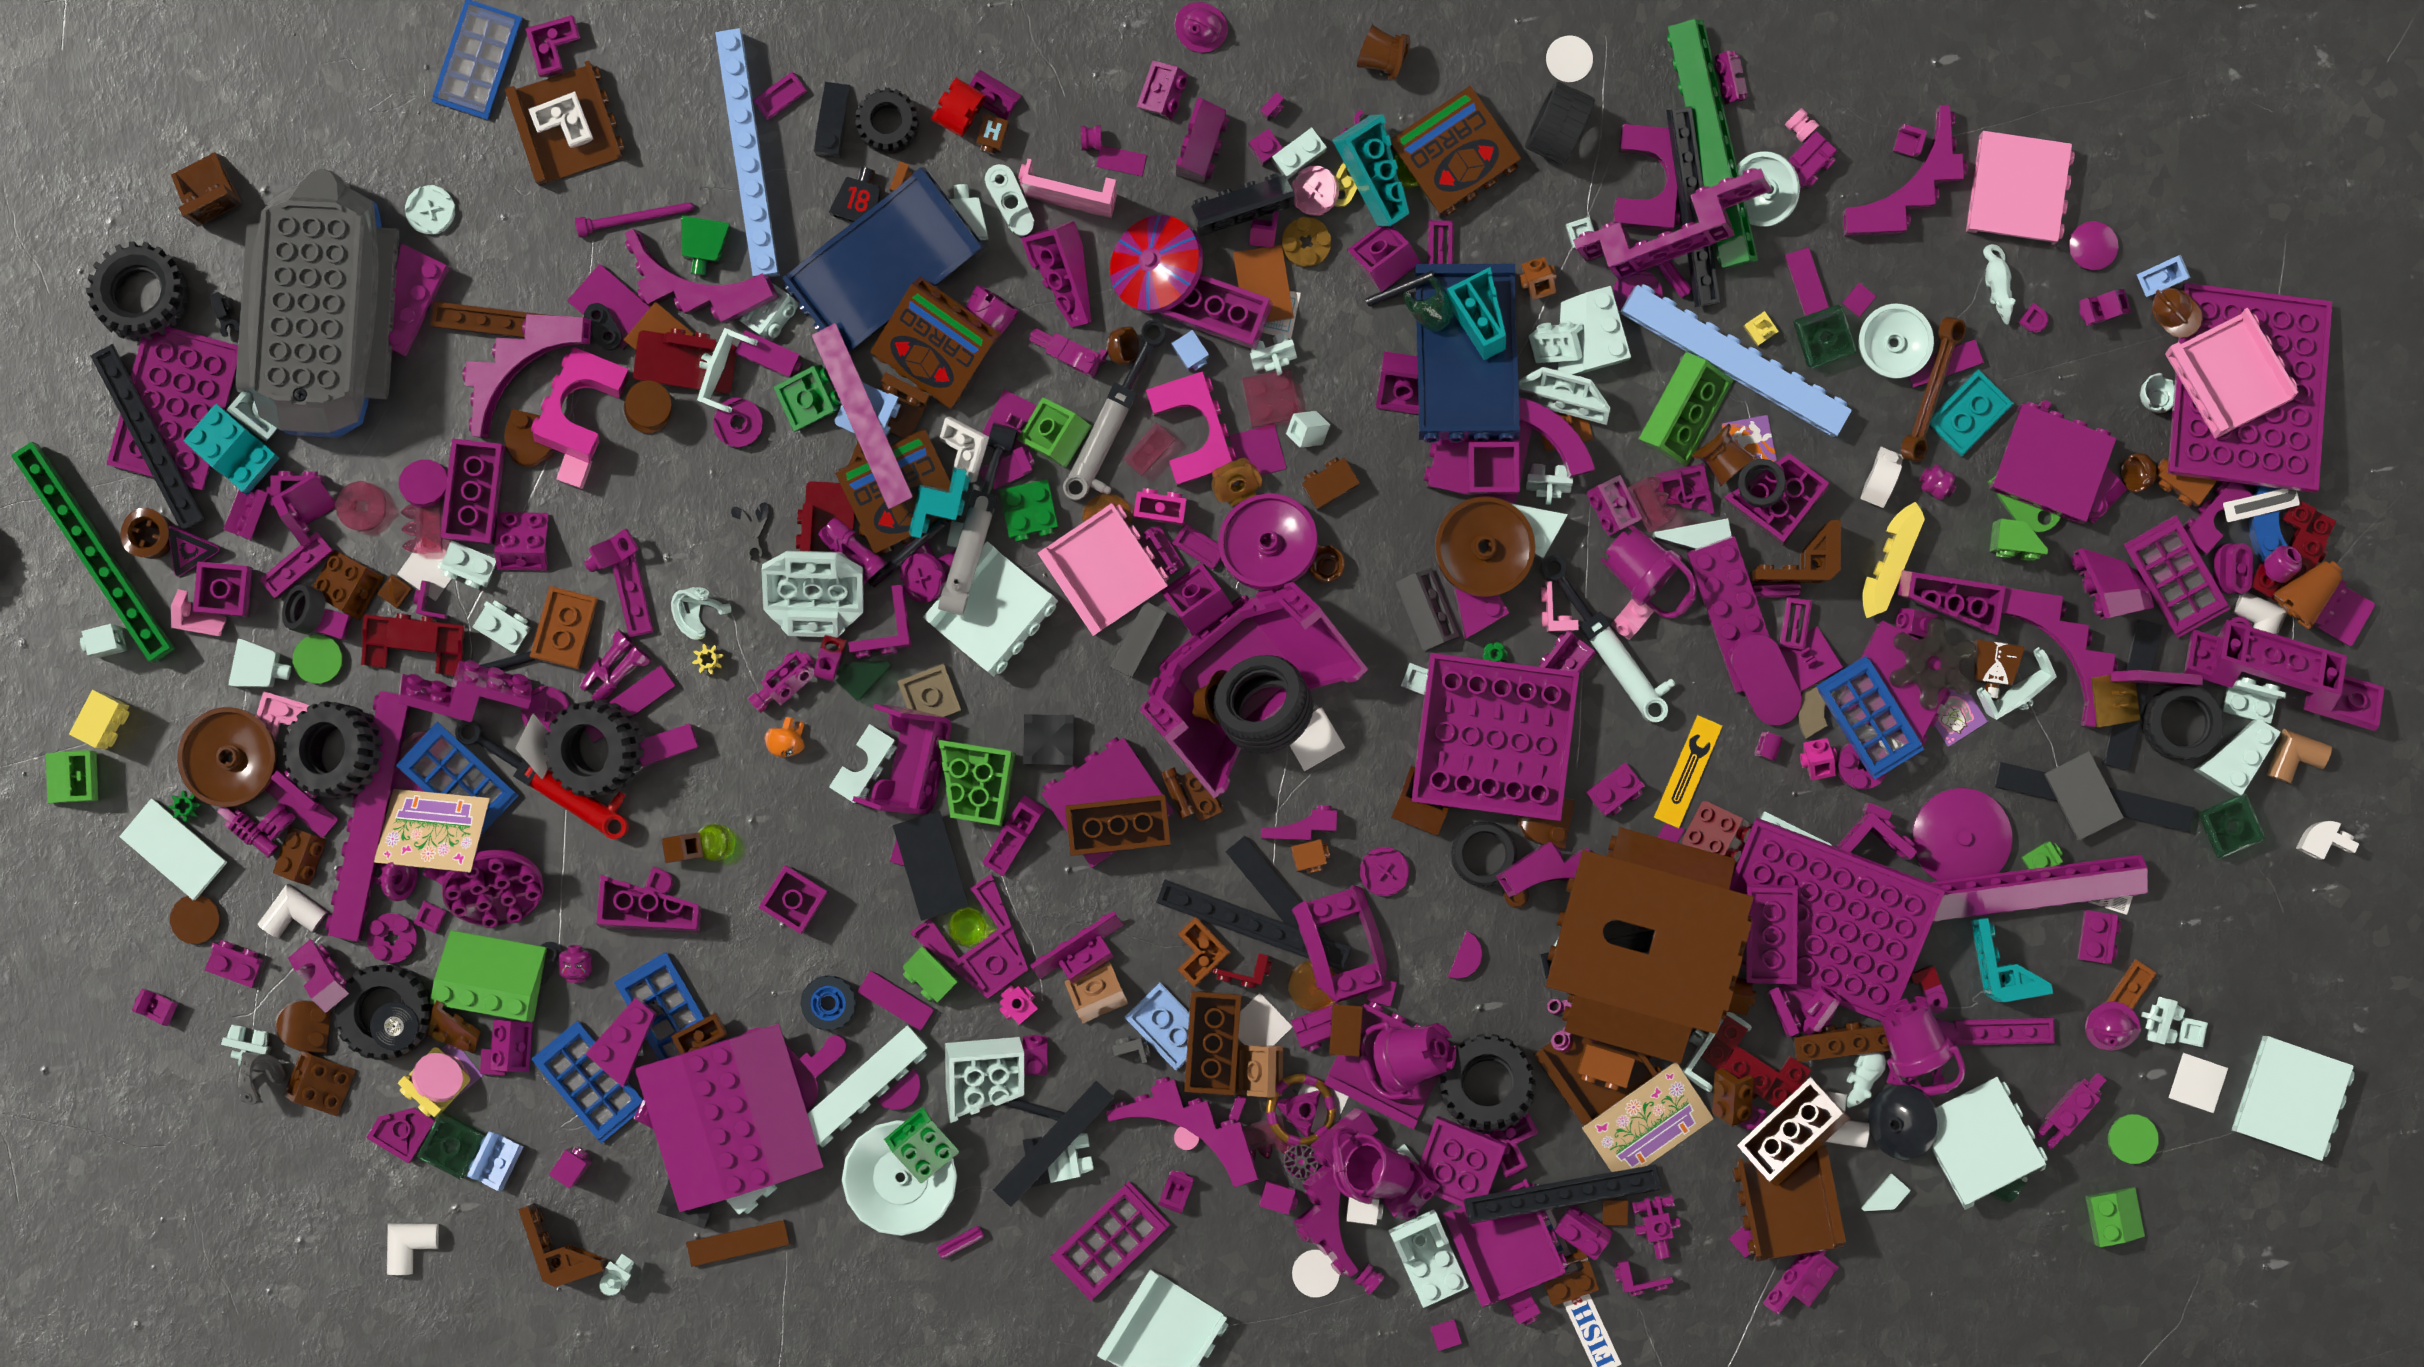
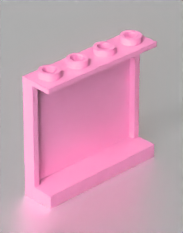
M1983 131L1979 135L1966 232L1977 233L1980 231L2048 241L2051 245L2056 244L2058 239H2062L2064 233V224H2061L2062 214H2066L2068 200H2064L2065 190H2069L2071 184L2068 168L2073 165L2075 152L2071 151L2072 144Z
M1027 159L1026 165H1021L1018 179H1020L1021 190L1024 191L1025 198L1112 219L1117 199L1116 180L1106 178L1103 192H1098L1034 176L1031 159Z
M2248 308L2244 309L2240 315L2182 344L2178 342L2170 346L2165 353L2215 439L2293 400L2298 393L2295 380L2286 373L2283 360L2280 356H2276L2272 349L2270 338L2263 334L2259 327L2258 318L2255 314H2251Z
M1111 503L1038 552V555L1093 636L1168 586L1166 582L1169 579L1168 575L1162 567L1157 569L1152 561L1155 559V556L1149 547H1142L1138 541L1141 535L1134 525L1128 526L1124 520L1128 516L1120 504L1115 506L1114 503Z

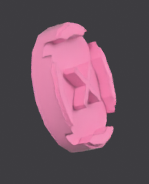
M1309 166L1302 169L1291 184L1295 194L1294 205L1300 211L1309 215H1322L1328 212L1335 205L1339 196L1337 178L1330 170L1321 166Z
M430 1053L422 1057L415 1065L412 1081L416 1091L422 1097L425 1096L433 1102H445L452 1099L460 1090L463 1076L458 1063L450 1056L441 1053Z

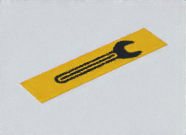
M1697 715L1654 818L1674 827H1680L1722 725Z

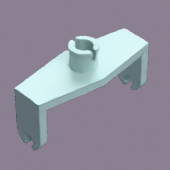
M724 328L713 355L705 353L701 358L706 360L707 363L700 361L699 364L700 368L706 369V373L697 400L731 413V407L710 398L725 367L733 338L735 337L753 345H757L758 340Z
M2039 647L2034 650V655L2041 670L2010 687L1999 699L1993 702L1986 690H1983L1982 687L1977 690V695L1987 715L1997 720L2017 707L2020 710L2028 709L2027 702L2029 706L2033 705L2032 698L2057 677L2047 654L2043 650H2040Z
M1727 1012L1729 1017L1748 1028L1747 1032L1751 1030V1025L1735 1014ZM1695 1029L1688 1041L1698 1047L1684 1068L1683 1073L1687 1079L1710 1092L1714 1087L1692 1072V1069L1715 1034L1710 1032L1705 1034L1699 1029Z

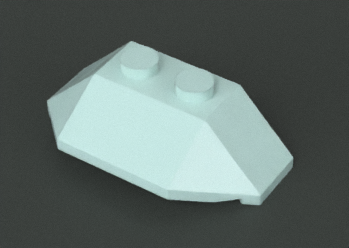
M1545 367L1518 380L1519 398L1536 402L1556 412L1607 425L1610 406L1592 380Z

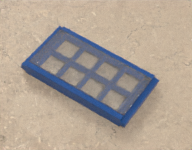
M465 0L433 93L432 102L489 120L523 17L472 0Z
M1867 656L1816 686L1827 707L1874 780L1924 750L1919 738Z
M438 721L396 764L402 772L425 792L490 798L480 836L519 796Z
M667 952L614 982L627 1006L635 997H639L657 1013L647 1036V1041L659 1061L680 1054L671 1037L672 1035L705 1018Z
M577 1020L535 1055L532 1061L602 1144L635 1116L643 1098L629 1081L626 1087H621L585 1054L596 1041Z

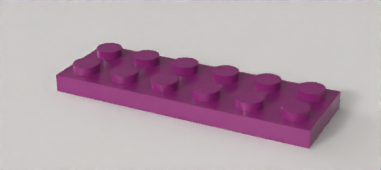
M1730 536L1689 551L1687 556L1734 691L1738 693L1743 691L1731 666L1730 658L1734 645L1741 637L1750 633H1760L1768 637L1769 634L1735 536Z

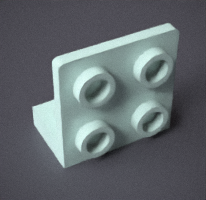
M2244 677L2237 679L2232 688H2226L2221 708L2224 713L2251 720L2260 719L2267 724H2271L2277 699H2282L2286 696L2285 692L2280 691L2281 687L2272 684L2258 686L2255 685L2256 680Z

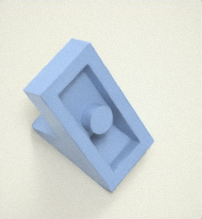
M2181 255L2137 274L2146 297L2156 294L2158 289L2163 290L2191 278Z

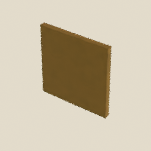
M2111 674L2091 678L2097 727L2140 720L2136 683L2112 682Z

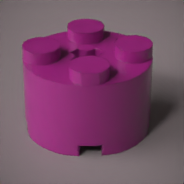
M1862 739L1860 741L1862 744H1865L1869 740ZM1850 743L1843 746L1837 755L1838 761L1835 763L1836 774L1845 786L1852 789L1865 790L1879 785L1887 775L1885 773L1874 780L1867 770H1858L1857 765L1860 758ZM1877 743L1866 749L1874 763L1887 756L1884 749Z

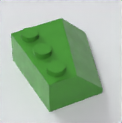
M938 740L946 780L950 818L1004 827L1016 753Z

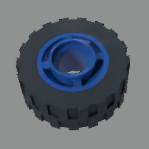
M825 975L817 977L805 987L801 996V1010L805 1019L813 1027L824 1031H832L843 1027L849 1022L855 1011L856 999L853 989L845 980L837 976ZM823 997H833L836 1002L835 1007L831 1010L824 1009L821 1006Z

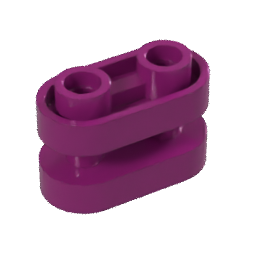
M2246 544L2219 545L2214 554V581L2221 593L2248 592L2252 586L2253 553L2251 548Z

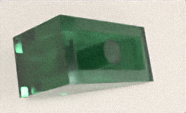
M888 661L852 662L849 666L845 663L836 673L838 678L835 681L859 702L892 665Z

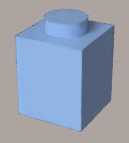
M1193 330L1172 343L1173 349L1188 371L1192 368L1197 371L1207 364L1206 359L1209 358V354Z

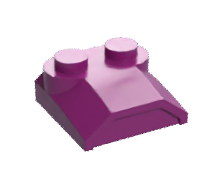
M2107 466L2087 519L2091 524H2094L2104 515L2112 504L2127 490L2123 482Z

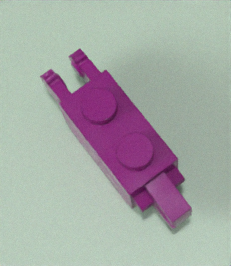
M2096 1073L2089 1081L2084 1078L2081 1082H2076L2044 1118L2046 1121L2035 1133V1136L2038 1139L2043 1137L2053 1126L2057 1133L2049 1139L2046 1146L2050 1150L2055 1147L2064 1136H2068L2101 1100L2099 1097L2102 1093L2099 1091V1088L2105 1083L2106 1079L2099 1073Z

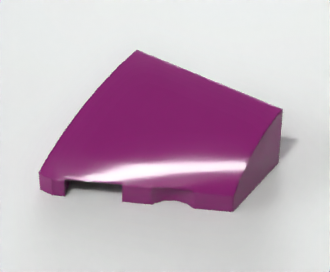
M1704 463L1655 473L1661 502L1671 505L1678 504L1688 509L1695 508L1706 511L1709 514L1714 513Z

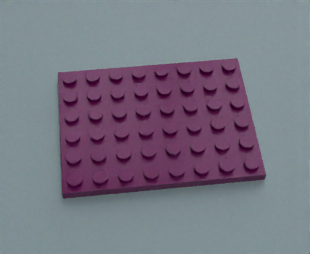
M2184 283L2182 290L2199 306L2202 311L2203 320L2196 333L2190 337L2178 338L2180 344L2240 315L2244 309L2248 308L2251 314H2255L2258 318L2259 327L2263 334L2270 338L2272 349L2276 356H2280L2283 360L2286 373L2295 380L2298 393L2293 400L2215 439L2177 373H2175L2167 474L2317 493L2320 479L2332 301Z
M1757 817L1733 873L1729 890L1747 895V884L1798 885L1797 984L1784 985L1813 996L1824 986L1842 999L1839 1006L1879 1021V1016L1885 1017L1882 1012L1885 1008L1901 1000L1945 893V888ZM1747 942L1740 968L1747 970Z

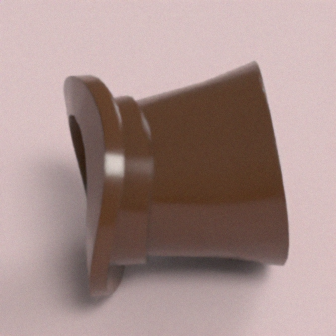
M1372 24L1361 48L1357 68L1382 70L1384 73H1388V79L1393 81L1397 77L1409 51V35L1401 34V36L1395 35L1393 37Z
M650 380L641 381L632 386L628 391L624 401V415L632 428L641 433L651 434L663 429L670 419L672 410L671 398L661 384Z
M1729 423L1713 440L1691 455L1694 459L1702 458L1703 461L1707 462L1720 487L1756 457L1732 439L1733 436L1729 433L1731 430Z
M136 509L126 517L122 524L120 533L122 545L127 552L137 557L148 559L163 557L170 551L168 527L173 526V524L166 516L153 509Z

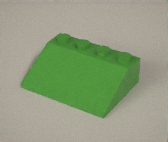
M450 930L434 978L430 1004L440 1001L445 1007L521 1021H534L547 947Z

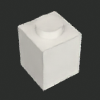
M1348 1197L1346 1221L1376 1225L1377 1219L1382 1220L1383 1205L1379 1204L1378 1198H1373L1371 1204H1365Z

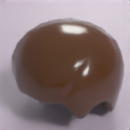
M1119 327L1110 333L1106 347L1112 361L1118 365H1126L1135 361L1139 353V340L1133 327Z
M2136 453L2129 455V459L2121 463V476L2127 489L2132 492H2139L2150 488L2155 482L2157 469L2155 462L2147 454Z
M1318 545L1315 559L1308 569L1309 573L1320 582L1336 581L1344 573L1345 560L1343 554L1332 545Z

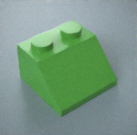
M1042 397L1017 440L1047 459L1066 468L1091 428V425L1076 413Z
M921 946L902 967L905 970L903 973L904 977L913 985L917 982L923 988L921 994L929 1002L935 1000L938 1003L959 982L925 946Z
M2135 1187L2085 1196L2095 1246L2105 1247L2145 1237Z

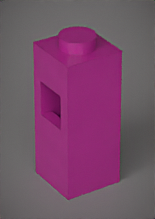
M744 331L743 335L758 340L757 345H753L740 340L735 351L737 356L786 378L799 374L803 362L800 361V354L751 332Z
M689 723L643 739L644 742H641L640 745L641 749H644V757H640L639 761L642 762L641 767H645L700 748L692 724Z

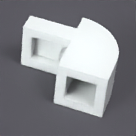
M1880 447L1860 499L1884 508L1900 474L1903 460L1902 455Z
M2325 821L2308 827L2303 833L2296 849L2317 860H2324L2331 844L2348 853H2355L2359 843L2353 841L2354 836L2344 831L2337 833L2341 823Z

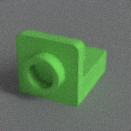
M2048 841L2025 854L2021 859L2028 869L2062 864L2063 861L2060 857L2063 854L2056 843L2052 845Z

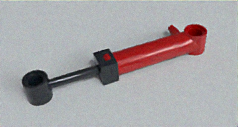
M463 720L456 726L455 735L461 743L466 745L479 744L517 769L513 777L535 789L603 833L606 837L621 839L627 835L629 823L627 819L616 813L625 797V794L621 791L614 796L608 807L593 797L574 795L572 790L566 791L561 787V781L556 782L552 777L554 772L550 769H547L543 779H541L525 759L523 761L483 736L482 726L478 722ZM471 725L475 729V735L471 739H466L463 731L467 726ZM613 820H618L622 825L621 831L617 834H613L609 829V825Z

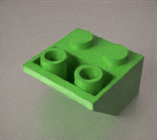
M1999 519L1993 522L1990 552L1996 553V557L2011 558L2019 555L2021 560L2036 561L2048 553L2047 547L2026 521Z
M83 750L46 753L47 803L98 801L97 751Z

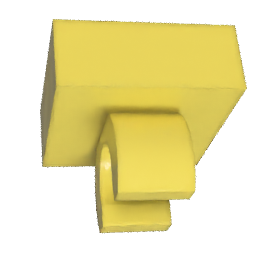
M1765 311L1743 326L1756 346H1759L1779 332Z

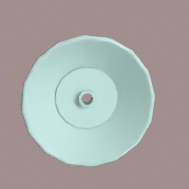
M896 1120L875 1125L857 1138L845 1158L842 1183L847 1203L860 1221L880 1233L903 1236L924 1231L942 1218L954 1198L957 1173L952 1158L925 1182L920 1183L892 1153L884 1140L905 1122ZM901 1172L905 1175L903 1182L897 1181V1173Z

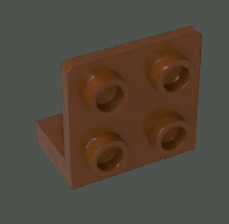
M885 372L881 379L882 385L879 390L897 396L899 398L898 403L901 404L896 418L891 417L887 426L891 427L890 433L903 439L913 433L931 397L929 394Z
M333 550L334 552L330 555L313 588L322 591L325 602L360 620L384 577L344 554Z
M301 1051L283 1096L294 1103L337 1116L355 1070L320 1058L310 1051Z

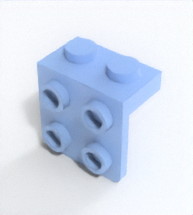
M862 382L887 438L891 429L887 425L891 417L896 418L901 404L898 403L899 398ZM841 405L835 419V424L854 433L846 412Z

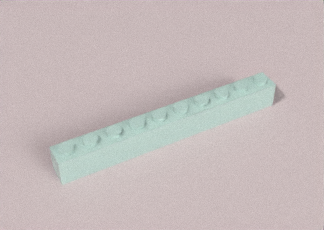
M909 1025L808 1113L817 1146L820 1145L823 1148L833 1139L831 1133L837 1128L841 1131L852 1122L849 1117L856 1111L859 1114L864 1112L871 1105L869 1100L875 1094L878 1098L890 1088L887 1084L893 1078L898 1081L909 1072L906 1067L914 1061L915 1064H918L927 1056L925 1050L928 1046ZM775 1185L767 1186L726 1199V1201L739 1215L744 1211L746 1214H749L759 1205L756 1200L760 1196L764 1195L767 1198L777 1187Z

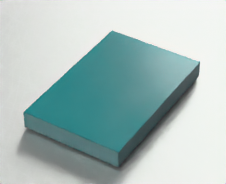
M1978 369L1932 415L1929 427L1962 457L2014 403Z

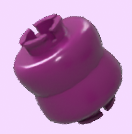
M1935 464L1931 469L1927 466L1919 479L1923 481L1921 489L1926 493L1932 494L1937 500H1942L1945 496L1950 498L1957 487V484L1954 483L1955 474L1946 471L1938 464Z

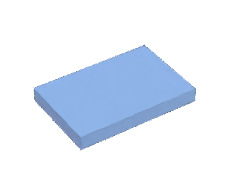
M1159 983L1125 1016V1019L1177 1071L1186 1062L1189 1012Z

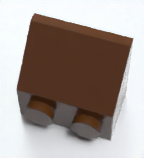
M1411 766L1391 818L1438 836L1449 807L1412 802L1415 767Z

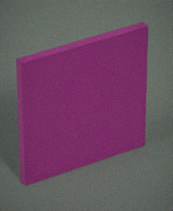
M1004 389L982 433L989 436L993 423H998L1018 429V438L1037 405ZM1016 438L1014 450L1022 447L1024 452L1030 449V447Z
M1818 627L1808 631L1804 650L1790 649L1788 647L1779 648L1800 693L1843 669ZM1801 636L1797 637L1796 643H1800Z

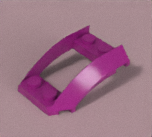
M1352 885L1351 889L1307 903L1304 900L1292 909L1310 958L1317 989L1320 988L1328 994L1330 999L1338 1003L1383 988L1387 960L1378 928L1362 887ZM1359 915L1374 963L1331 976L1317 927Z

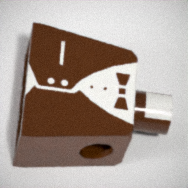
M1975 640L1973 643L1974 680L1986 683L1985 690L1991 698L1999 699L2001 685L2011 686L2014 683L2024 652V646Z

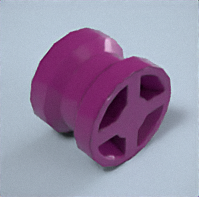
M1096 125L1094 128L1081 126L1082 151H1087L1088 148L1101 150V125Z
M1369 1263L1357 1276L1354 1283L1362 1285L1365 1288V1292L1370 1295L1385 1276L1374 1271V1266Z

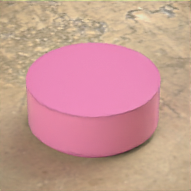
M1180 1126L1175 1131L1174 1141L1179 1148L1190 1150L1197 1145L1199 1137Z

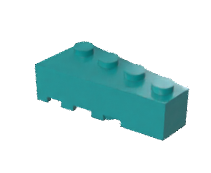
M1384 114L1370 115L1332 140L1377 226H1391L1409 214L1403 186L1399 182L1396 171L1398 169L1396 160H1393L1390 145H1392L1390 136L1387 135L1384 123H1386Z

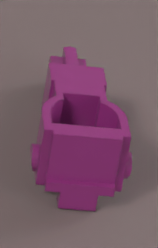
M1035 328L1030 334L1029 341L1046 349L1045 353L1048 356L1091 378H1095L1102 363L1106 362L1108 352L1102 348L1098 354L1057 333L1051 336Z

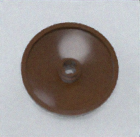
M1495 497L1471 498L1455 506L1440 523L1435 538L1436 561L1444 577L1458 590L1477 597L1501 595L1516 587L1528 574L1535 556L1534 534L1523 513L1509 502ZM1480 544H1485L1487 546V551L1485 553L1481 552V548L1479 547Z
M233 707L212 709L197 717L185 730L180 740L177 754L179 773L188 790L201 801L219 807L241 806L260 796L272 781L271 777L276 771L278 759L276 742L268 726L256 715ZM231 754H233V760L232 762H229L228 758Z

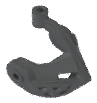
M242 1053L237 1076L238 1089L241 1092L240 1100L242 1102L253 1105L258 1101V1094L252 1082V1070L263 1071L273 1083H281L285 1080L286 1074L280 1062L269 1054Z

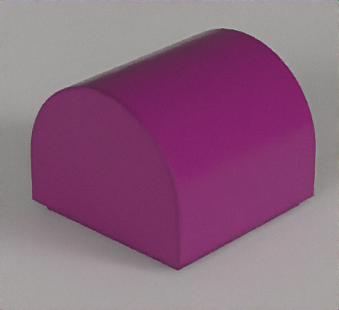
M1762 732L1755 756L1775 762L1783 737L1770 732Z

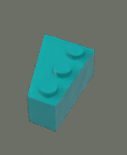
M1491 267L1447 288V304L1483 360L1506 349V334L1492 279Z

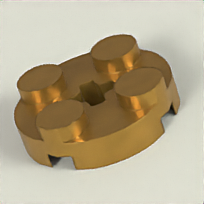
M1300 217L1292 221L1284 230L1282 248L1286 258L1294 265L1299 267L1315 266L1323 262L1328 256L1331 248V235L1321 221L1315 218ZM1310 236L1313 246L1311 248L1309 246L1305 247V249L1302 248L1300 238Z
M1246 458L1229 462L1222 467L1216 468L1212 473L1213 480L1211 485L1217 500L1221 503L1223 501L1229 502L1231 506H1237L1242 501L1256 496L1255 491L1258 489V486L1261 488L1262 478L1257 467ZM1240 480L1239 485L1235 486L1233 484L1235 481Z

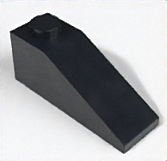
M825 82L814 145L816 156L841 159L850 85Z

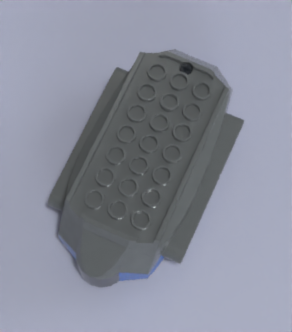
M321 169L314 170L305 175L299 184L274 196L269 205L261 211L260 222L248 221L246 228L236 389L238 392H251L259 417L288 435L339 438L362 425L369 398L387 399L389 394L392 343H390L388 336L393 331L395 291L393 292V288L396 289L399 231L398 228H382L377 204L352 190L351 186L333 171Z

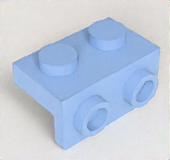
M489 1131L481 1141V1148L476 1158L471 1162L470 1171L467 1176L502 1192L524 1146L501 1134Z

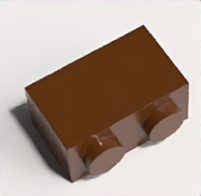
M1336 457L1324 464L1326 469L1318 473L1314 470L1303 477L1305 481L1301 486L1316 510H1319L1360 484L1345 458L1339 460Z

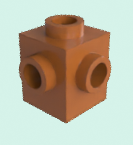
M1545 257L1521 264L1523 274L1519 275L1523 289H1528L1532 300L1556 293L1554 280L1557 279L1553 265H1548Z

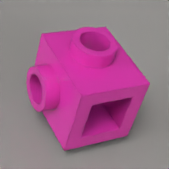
M1828 738L1803 743L1804 753L1800 754L1802 768H1807L1811 781L1836 776L1835 762L1838 761L1835 747H1830Z
M1011 985L1001 994L1003 999L999 1002L1002 1005L999 1010L1008 1020L1013 1018L1018 1025L1038 1009L1032 1001L1035 996L1026 986L1023 989L1020 986L1014 989ZM1015 999L1021 1000L1022 1005L1020 1008L1014 1007L1013 1001Z

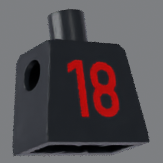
M861 167L858 179L845 178L830 208L829 213L831 216L854 222L880 202L881 188L872 184L875 170Z

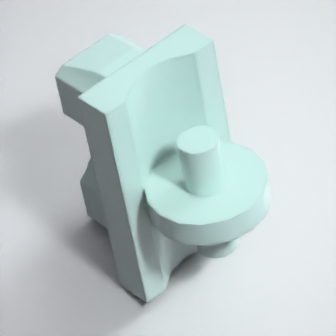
M1281 333L1273 337V346L1265 348L1264 342L1259 341L1256 350L1251 349L1252 353H1250L1254 371L1257 372L1265 369L1267 372L1275 369L1277 375H1281V367L1288 365L1290 360L1297 358L1293 340H1289L1285 333Z
M1534 463L1527 477L1526 490L1536 491V497H1545V504L1551 505L1552 498H1561V493L1571 492L1573 477H1568L1565 465L1555 466L1554 475H1545V465Z
M2159 997L2157 1004L2152 1005L2150 1014L2142 1012L2141 1017L2148 1019L2145 1027L2149 1029L2146 1040L2164 1045L2165 1043H2175L2178 1034L2176 1030L2170 1029L2172 1019L2180 1021L2183 1018L2185 1009L2177 1005V1001Z
M231 1025L228 1035L223 1037L221 1045L241 1049V1052L233 1050L231 1052V1058L239 1059L238 1067H240L243 1052L249 1053L251 1051L260 1054H270L271 1046H268L269 1032L254 1030L252 1042L243 1040L246 1027Z
M621 1254L615 1264L609 1262L599 1284L601 1292L607 1296H614L621 1288L624 1290L628 1285L631 1276L629 1272L632 1270L634 1262Z

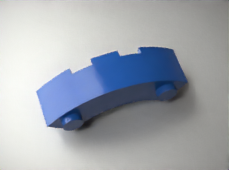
M2257 485L2253 496L2282 488ZM2279 510L2249 517V537L2260 562H2264L2266 557L2276 548L2287 546L2280 530Z

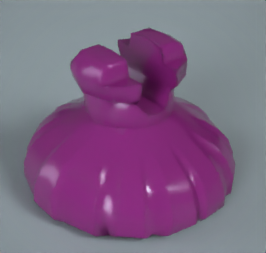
M394 862L388 864L378 863L377 868H381L383 872L380 877L374 876V882L381 885L384 894L390 900L402 901L412 894L418 880L417 867L395 865Z

